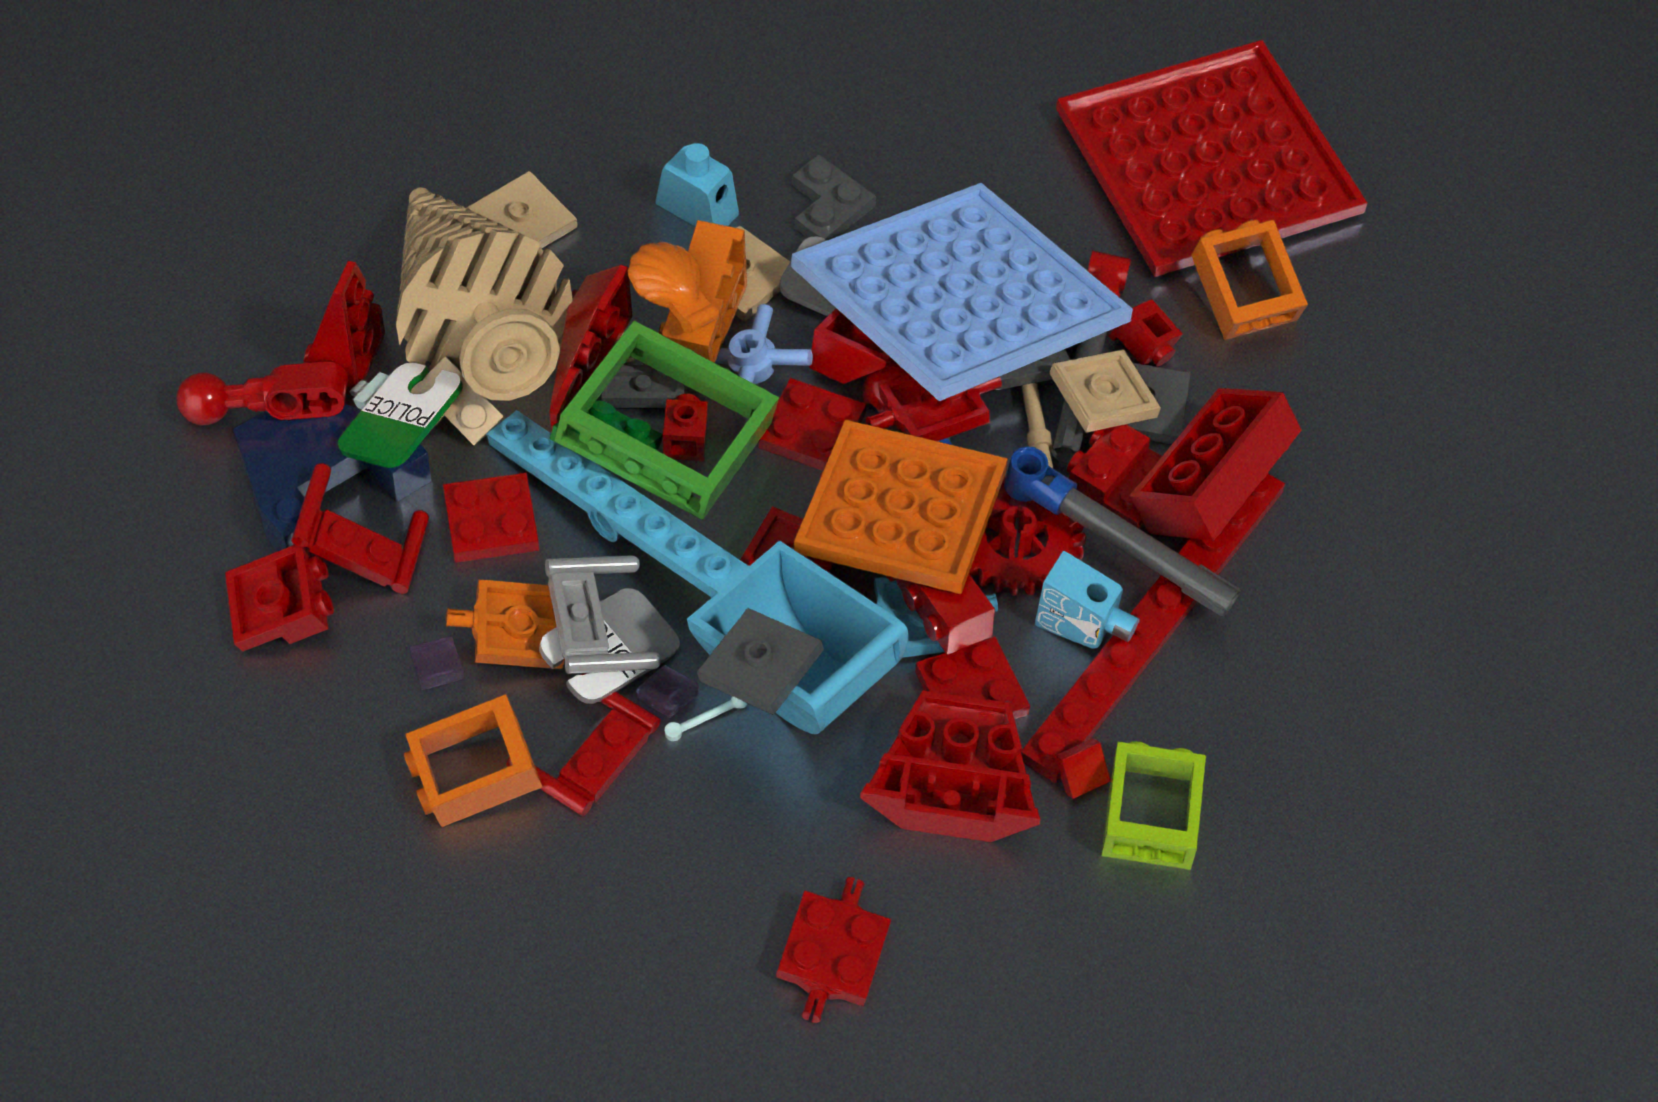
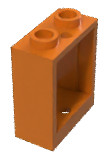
M1258 220L1248 221L1240 225L1236 230L1224 233L1222 230L1210 231L1200 238L1191 255L1224 340L1297 321L1308 305L1274 220L1259 223ZM1261 244L1281 296L1238 307L1217 254Z
M506 694L405 734L411 749L404 753L407 766L412 777L420 776L423 788L416 790L425 814L434 813L441 827L542 788L518 719ZM499 727L513 765L440 794L427 755Z

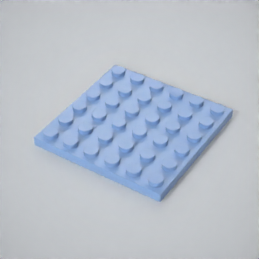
M982 183L792 253L791 267L938 401H942L1129 323L1133 311L1128 304Z

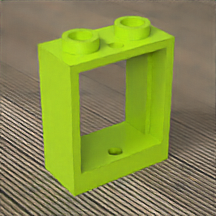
M1138 741L1129 743L1117 742L1112 763L1102 856L1191 870L1198 843L1206 755L1193 753L1184 748L1170 750L1151 747L1146 743ZM1125 771L1190 781L1185 831L1120 821Z

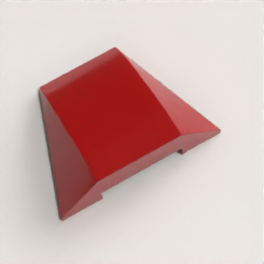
M922 690L899 728L898 736L889 751L884 753L881 758L879 767L871 781L866 783L860 793V798L898 827L905 830L993 842L1040 825L1038 808H1035L1031 781L1029 774H1026L1021 754L1022 746L1011 703Z

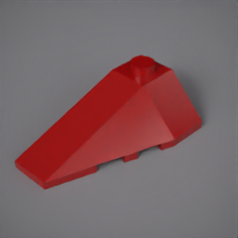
M349 260L333 291L313 344L310 343L306 348L303 363L335 362L341 365L348 373L346 394L351 395L349 391L360 380L365 381L385 336L382 308L379 304L372 303L374 298L373 292L365 289L366 279L357 263Z
M618 265L588 275L579 289L572 291L573 301L567 309L549 411L551 432L553 425L559 422L561 413L617 343L633 317L630 279L627 271L629 267Z
M837 308L814 329L811 349L813 360L809 368L830 379L845 384L883 369L893 360Z

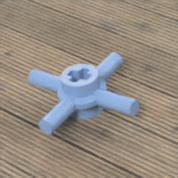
M760 304L757 307L752 328L740 331L730 340L729 348L720 349L715 363L729 364L734 374L756 384L767 380L773 374L775 365L810 366L813 354L811 349H775L773 343L766 338L773 309L769 305Z

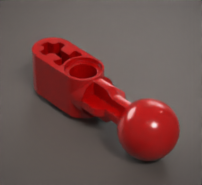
M335 362L289 364L276 367L270 375H265V377L249 378L243 384L226 385L218 376L200 372L187 377L181 383L177 391L176 401L182 416L189 422L201 426L217 423L226 415L229 409L248 408L254 412L267 411L271 416L280 420L331 417L339 414L344 408L348 373L344 367Z

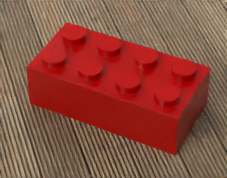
M1218 388L1129 496L1149 534L1214 541L1221 534L1223 528L1239 508L1244 505L1247 498L1302 431L1284 393Z

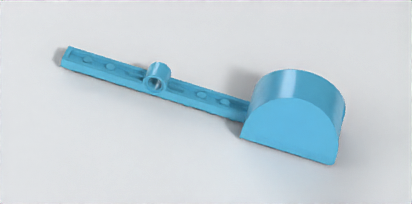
M516 410L486 434L491 447L585 510L594 528L610 542H616L623 536L712 597L687 618L690 632L709 655H711L747 608L822 640L823 652L776 711L777 715L799 729L811 734H819L901 660L908 642V629L900 619L783 542L778 541L748 566L595 462L550 440L551 433L519 411Z

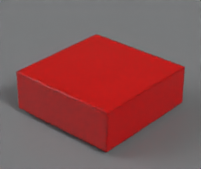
M1094 738L1055 755L1065 793L1072 799L1111 782L1101 743Z

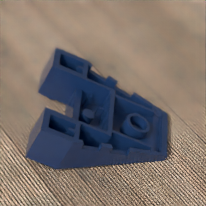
M344 404V408L339 414L320 418L280 420L264 411L233 429L266 538L277 551L294 545L291 540L314 467L317 464L325 463L331 468L325 492L368 468L394 500L398 502L431 482L428 452L420 444L408 460L394 468H385L344 456L338 447V440L361 411V409Z

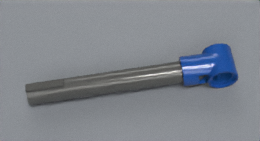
M1025 446L1014 451L1004 481V488L1013 499L1024 502L1033 500L1055 515H1059L1062 512L1181 587L1183 593L1221 617L1227 614L1239 596L1241 589L1203 565L1197 566L1076 490L1077 483L1048 466V459L1041 450Z

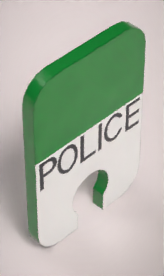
M406 363L397 367L338 440L340 451L346 457L385 468H394L403 464L461 393L463 383L460 377L453 372L442 370L435 378V384L429 391L422 394H412L413 386L422 381L429 373L427 366L418 363Z

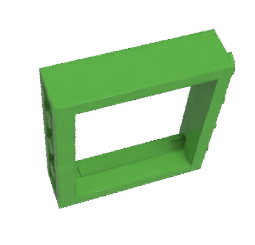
M633 321L561 413L555 441L703 520L770 426L779 397L732 373L727 368L721 367L700 356L693 350L666 338L655 330ZM630 356L749 419L708 477L587 413ZM575 429L579 431L580 435L574 432L573 430ZM695 493L699 495L701 499L693 496V494Z

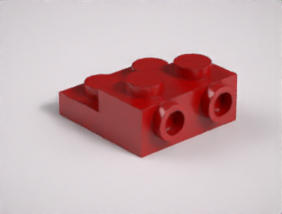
M1127 424L1094 431L1089 442L1092 447L1086 454L1078 450L1071 458L1066 470L1070 473L1069 479L1077 483L1076 490L1140 529L1144 523L1129 496L1162 456L1149 449L1151 438Z
M293 545L225 572L234 645L243 652L279 637L292 644L328 630L327 616L334 613V607L329 594L322 588V580L327 579L329 576L327 565L322 557L309 552L308 547Z

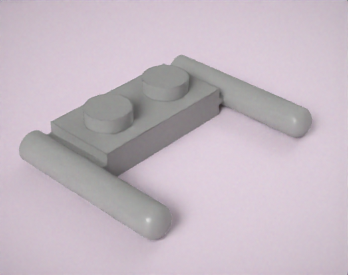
M636 556L546 559L545 571L546 575L549 576L548 586L567 674L657 669L660 666L661 657L657 652L608 653L609 643L594 574L634 573L640 566L639 559Z

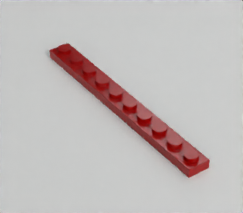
M1267 474L1214 541L1190 538L1178 554L1197 566L1201 564L1219 575L1281 496L1285 483ZM1160 575L1130 613L1139 618V623L1131 639L1127 642L1115 635L1109 639L1021 751L1024 764L1056 784L1061 775L1055 755L1091 739L1192 610L1197 601L1183 593L1181 587Z

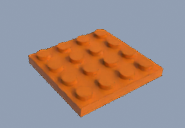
M845 420L794 540V550L801 555L961 594L1007 471L1008 458Z

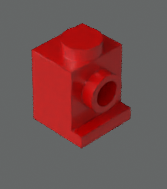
M1151 299L1133 307L1131 321L1114 328L1109 337L1113 342L1119 339L1140 364L1146 365L1153 362L1159 367L1170 360L1175 354L1173 347L1183 333Z
M681 394L675 400L666 399L663 454L674 460H705L708 401H700L693 394Z

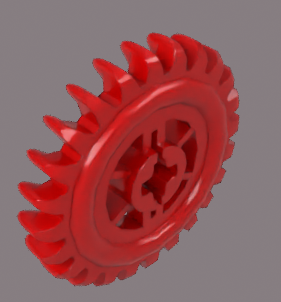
M1004 476L969 574L971 577L979 575L978 584L984 587L990 582L993 583L994 592L1000 593L1004 587H1007L1013 596H1017L1019 589L1022 588L1026 594L1034 595L1035 587L1038 586L1042 589L1044 580L1063 551L1079 560L1083 558V546L1086 543L1087 536L1082 532L1084 526L1062 512L1059 515H1055L1033 500L1024 502L1013 499L1004 488ZM1016 518H1019L1018 533L1020 534V538L1017 550V557H1014V549L1017 536L1015 523ZM988 527L998 532V535L989 543L986 537ZM1042 532L1046 534L1047 544L1045 547L1036 537L1037 534ZM996 550H1000V552H1001L1002 554H1004L1005 556H1007L1008 558H1005V557L1001 556L1000 554H998V553L995 552V551H996ZM1031 552L1037 554L1036 556L1031 557L1029 559H1023L1024 557L1028 556Z

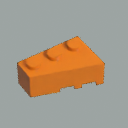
M698 220L688 252L697 260L698 269L701 272L699 290L717 308L719 318L691 333H686L681 323L669 310L667 320L662 321L658 333L715 363L747 287L745 230Z

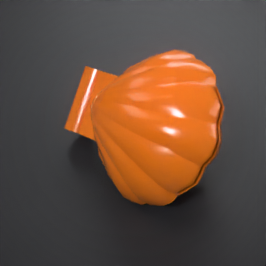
M663 241L647 243L640 246L639 250L630 257V264L627 270L628 277L637 294L653 304L669 308L686 333H691L719 318L717 308L699 290L701 272L698 269V262L684 247Z

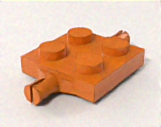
M479 579L473 611L447 608L446 627L472 628V634L475 638V663L551 668L539 652L542 637L557 627L548 585ZM564 658L562 664L556 666V667L553 668V669H562V668H563L564 661H565V658Z

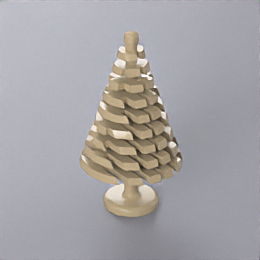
M425 188L414 189L408 198L409 205L406 217L405 244L399 287L401 292L396 317L399 346L403 338L408 342L405 347L406 360L409 363L422 365L428 361L431 363L428 368L430 372L446 356L462 372L465 381L473 391L490 400L510 401L529 395L547 381L557 365L560 353L558 340L564 332L568 306L573 301L570 278H563L557 290V279L564 265L552 250L545 248L543 251L540 242L486 218L479 213H475L468 208L466 209L458 203L455 204L449 199L446 200L439 194L434 198L435 194Z

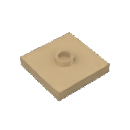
M530 171L466 207V209L468 208L475 213H479L486 218L540 242L541 248L577 228V218Z
M738 226L737 228L745 230L747 287L735 315L746 322L756 313L758 305L767 304L780 292V280L790 261L746 229Z
M1124 349L1052 364L1049 374L1085 433L1158 417L1161 407Z

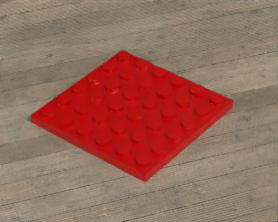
M1263 40L1057 99L1056 110L1154 277L1195 265L1191 256L1200 238L1213 230H1222L1224 233L1236 230L1240 225L1248 221L1258 220L1259 223L1274 220L1281 238L1365 213L1367 201ZM1256 244V245H1252V246L1240 248V249H1237V250H1233V251H1229V252L1217 254V256H1218V258H1219V257H1222V256H1225V255H1229V254H1232V253H1235V252H1238V251H1242V250H1245V249H1248V248H1251V247H1255V246H1258V245H1261V244Z

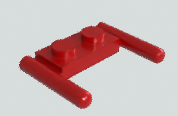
M325 463L317 464L312 473L291 540L292 543L298 547H308L309 552L384 587L390 585L392 590L397 593H407L428 524V514L423 510H417L412 514L402 549L401 544L330 510L321 511L320 506L329 481L331 468Z
M614 692L599 701L612 710L560 770L557 779L535 766L542 784V788L539 789L581 816H585L589 812L593 802L596 803L648 741V736L657 730L661 722L659 717L618 692ZM510 757L507 759L506 767L513 765Z

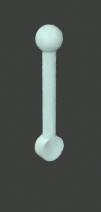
M732 696L730 701L683 723H668L664 729L665 737L669 741H678L682 737V732L733 708L743 709L748 703Z

